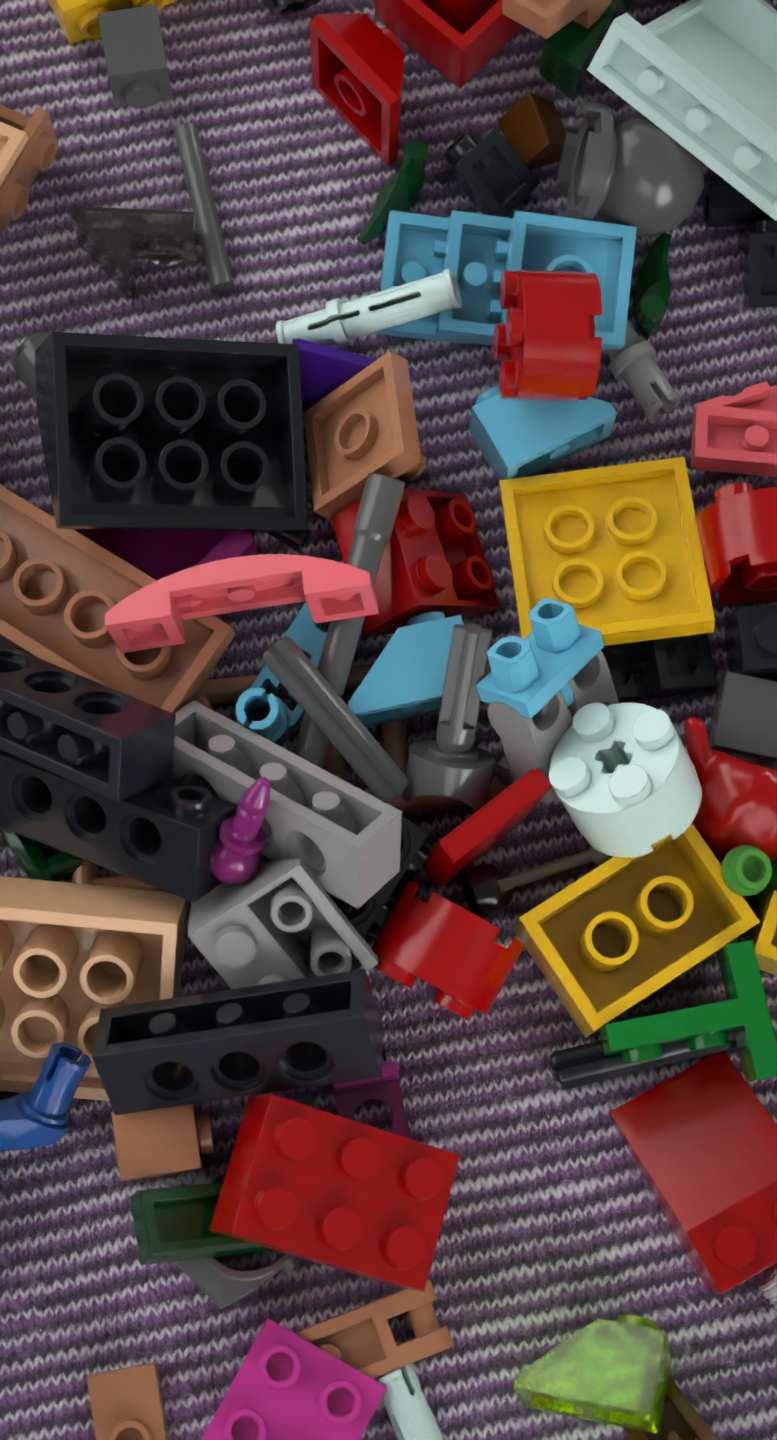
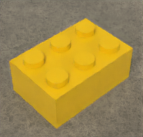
M693 823L675 840L669 834L660 841L651 844L653 852L639 857H612L518 918L513 928L522 943L525 944V948L585 1038L760 923L743 896L735 894L726 886L721 873V864Z

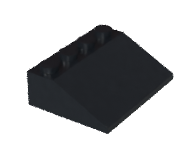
M51 332L34 352L37 417L57 528L306 532L308 530L298 344Z

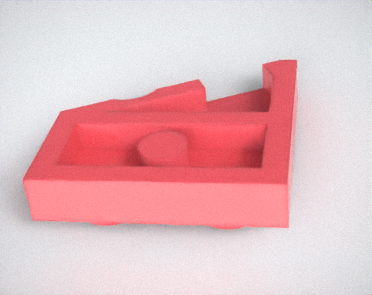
M764 381L744 388L741 393L735 396L722 395L697 403L692 417L690 469L777 477V385L770 387L768 382Z

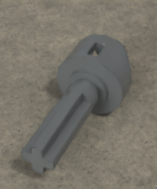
M468 623L467 626L453 625L436 739L416 741L409 746L406 777L409 784L402 792L405 801L408 802L412 798L425 795L447 796L464 802L475 809L476 812L489 802L496 760L492 754L484 749L473 746L475 742L481 706L476 685L486 676L488 664L486 652L491 647L492 630L481 628V625Z

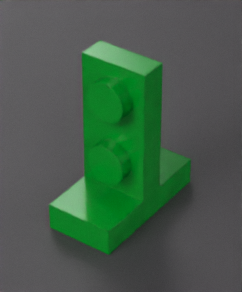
M753 940L728 944L716 952L727 998L726 1001L605 1024L599 1029L604 1055L621 1053L624 1065L664 1057L662 1044L687 1040L689 1052L729 1044L727 1032L734 1030L746 1083L776 1077L777 1043Z

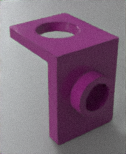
M397 1062L383 1063L382 1077L332 1084L338 1116L353 1120L354 1113L360 1104L368 1100H378L386 1104L391 1110L393 1123L389 1132L411 1139L398 1082L399 1071Z

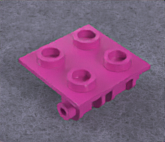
M267 1318L201 1440H360L387 1387Z

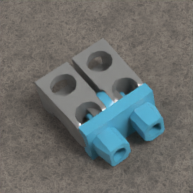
M550 598L542 599L528 612L533 631L525 639L513 635L501 638L486 652L491 671L476 685L480 700L489 704L487 708L488 719L502 742L505 756L496 766L501 783L507 786L513 784L532 768L534 770L539 768L549 780V762L563 734L572 726V719L575 713L590 703L599 702L606 706L619 703L606 659L601 651L604 647L601 632L578 624L571 605ZM553 787L550 788L542 800L551 803L558 796Z

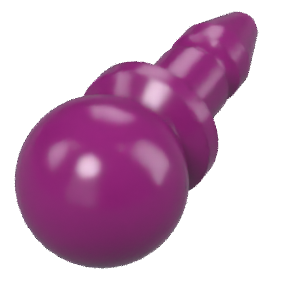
M265 777L257 779L244 793L236 815L224 819L218 831L219 839L216 841L210 857V871L221 882L227 884L246 882L253 877L259 868L261 860L260 851L266 842V834L261 825L270 805V782Z

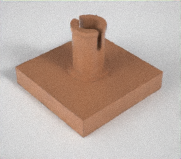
M391 350L303 412L314 513L331 520V517L362 498L368 473L384 475L394 479L398 478L403 482L409 483L416 480L425 468L427 457L423 455L426 453L425 449L419 445L408 360Z

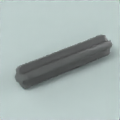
M282 637L264 652L262 656L263 662L378 799L385 803L390 802L406 789L409 784L406 775L292 638Z

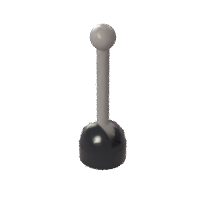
M590 845L586 851L510 876L499 866L484 864L461 871L460 878L471 913L484 919L505 910L511 902L513 888L590 862L601 865L613 856L601 853Z

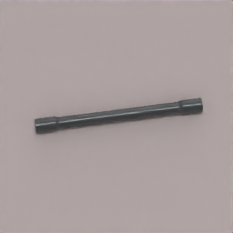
M368 473L353 526L354 538L346 564L369 572L374 587L386 543L391 538L406 484L391 477ZM365 616L330 621L317 670L341 699L344 695ZM305 712L294 754L323 769L330 741ZM262 855L260 862L273 861Z

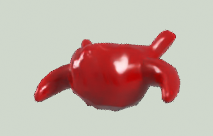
M694 717L687 719L684 722L688 755L696 769L702 788L701 804L692 821L693 825L719 862H723L725 855L731 849L743 845L758 848L768 856L769 860L777 858V770L755 765L728 755L725 752L710 749L708 733L703 720Z

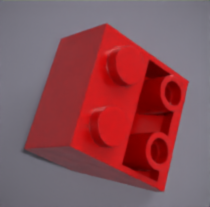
M404 488L392 535L385 545L374 584L379 614L365 616L363 623L364 634H394L397 628L408 626L407 621L410 618L428 612H443L445 618L461 615L463 620L500 608L493 586V574L485 560L475 527V515L468 504L465 494ZM361 499L331 517L344 564L347 563L353 542V526Z

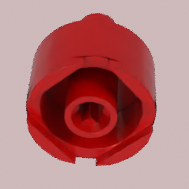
M502 271L501 309H507L506 324H495L493 336L494 361L501 362L499 372L500 399L588 400L587 397H592L596 389L602 347V337H595L594 316H602L601 291L597 275L595 273L565 271Z
M738 482L718 488L714 493L716 502L703 509L695 518L711 599L716 592H719L721 604L730 606H752L777 602V487L753 490V486L750 483Z
M408 881L371 948L374 953L380 956L378 964L374 968L412 988L417 977L437 987L439 991L433 1001L468 1021L475 1009L487 1015L525 944L513 938L508 949L495 942L500 931L498 927L434 892L430 895L427 903L416 899L421 891L420 885Z

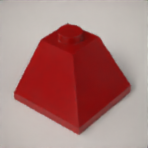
M366 13L318 14L309 21L312 87L389 167L398 158L405 56L403 46L391 30L386 27L380 29Z

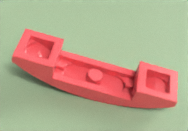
M263 554L212 561L168 575L124 598L104 613L105 626L119 651L125 653L184 644L183 620L303 601L307 602L314 624L379 614L371 576L367 571L348 564L318 557Z

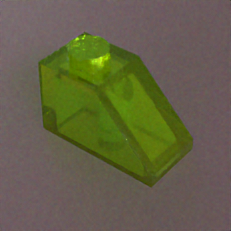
M620 1315L617 1322L596 1319L518 1372L515 1378L514 1389L524 1407L528 1409L659 1434L673 1351L666 1331L659 1330L658 1325L652 1320L635 1315Z

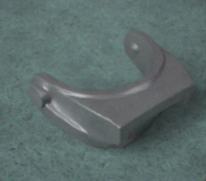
M207 1168L192 1185L216 1183L222 1174L215 1168L212 1172ZM281 1253L279 1259L273 1265L256 1271L229 1269L212 1257L175 1261L174 1263L220 1309H223L255 1290L280 1270L287 1275L301 1258Z

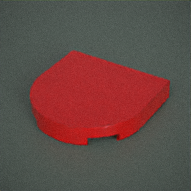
M539 768L529 770L439 840L426 859L424 869L438 886H442L457 877L461 871L468 869L502 841L536 808L552 787L550 781Z

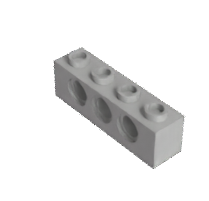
M192 700L175 713L172 776L166 778L167 780L183 786L192 785L205 788L210 791L213 797L238 805V808L244 793L257 779L265 777L269 780L270 805L261 825L266 834V842L260 851L262 855L273 861L300 858L324 890L357 909L400 872L402 811L195 700Z

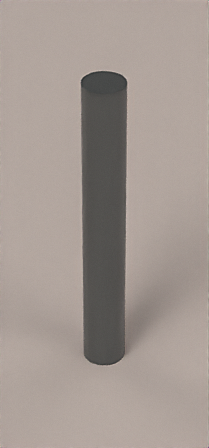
M183 123L175 127L174 134L211 291L216 294L227 293L234 289L235 284L198 129L194 123Z

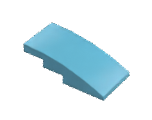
M390 210L380 291L451 269L459 287L462 307L449 309L410 321L406 324L375 332V334L493 346L495 324H506L507 309H501L502 271L595 273L600 285L602 316H594L595 337H602L601 349H623L625 345L637 227L524 211H515L513 218L452 210L450 218Z

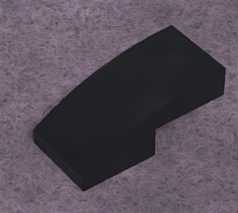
M708 633L609 645L601 649L606 659L619 703L677 696L709 690L717 686Z

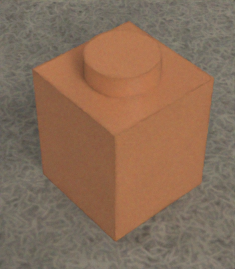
M197 1104L115 1115L114 1112H111L120 1181L130 1182L206 1169L204 1155L215 1153V1139L210 1112L199 1114Z

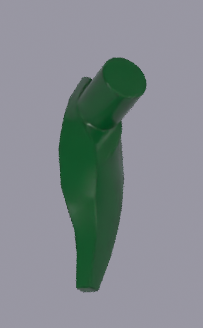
M412 140L406 144L400 168L383 186L377 196L369 222L356 238L361 244L365 245L387 231L390 210L407 212L414 204L422 190L426 177L425 167L429 150L424 142Z
M669 233L659 235L650 248L641 266L634 288V318L638 328L647 340L658 329L669 304L671 281L668 267V252L672 235Z
M0 827L1 834L29 879L59 881L72 876L83 865L79 857L64 851L45 858L38 841Z

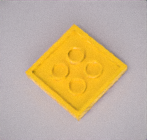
M685 457L499 480L520 637L522 639H525L533 631L528 612L544 598H550L571 605L578 624L600 631L604 646L714 632L715 616L695 520L696 515Z

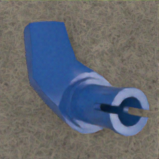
M65 1043L52 1044L49 1055L42 1067L43 1069L32 1090L0 1100V1151L25 1150L48 1146L56 1143L65 1135L73 1124L68 1107L79 1083L91 1065V1059L87 1055H82L79 1062H77L78 1057L82 1053L80 1049Z

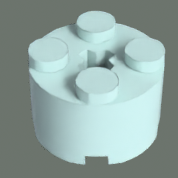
M599 702L587 704L575 713L572 719V726L563 734L552 754L548 775L552 787L579 832L595 850L606 855L630 858L653 852L651 844L660 841L669 834L675 840L691 825L699 810L702 788L696 769L670 717L662 710L640 703H617L608 706Z

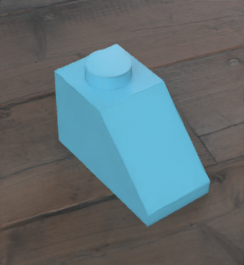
M499 385L484 392L475 401V405L471 408L469 431L499 481L533 476L606 439L611 434L617 412L611 403L587 397L588 400L577 401L500 399Z
M443 612L423 613L410 618L407 621L408 626L397 628L348 702V707L365 727L440 712L453 625H463L461 615L445 618Z

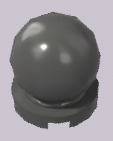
M583 101L577 106L575 110L576 117L584 118L579 134L567 132L558 168L556 193L567 195L566 209L559 208L556 216L592 221L596 213H598L605 223L637 227L636 238L657 237L676 228L692 213L704 188L703 162L644 115H631L614 125L612 109L608 105Z

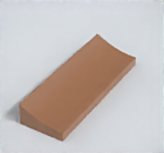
M0 485V642L173 714L192 700H196L214 667L236 634L233 627L214 615L183 620L184 644L121 653L105 626L104 613L124 598L157 580L74 529L57 528L53 516Z

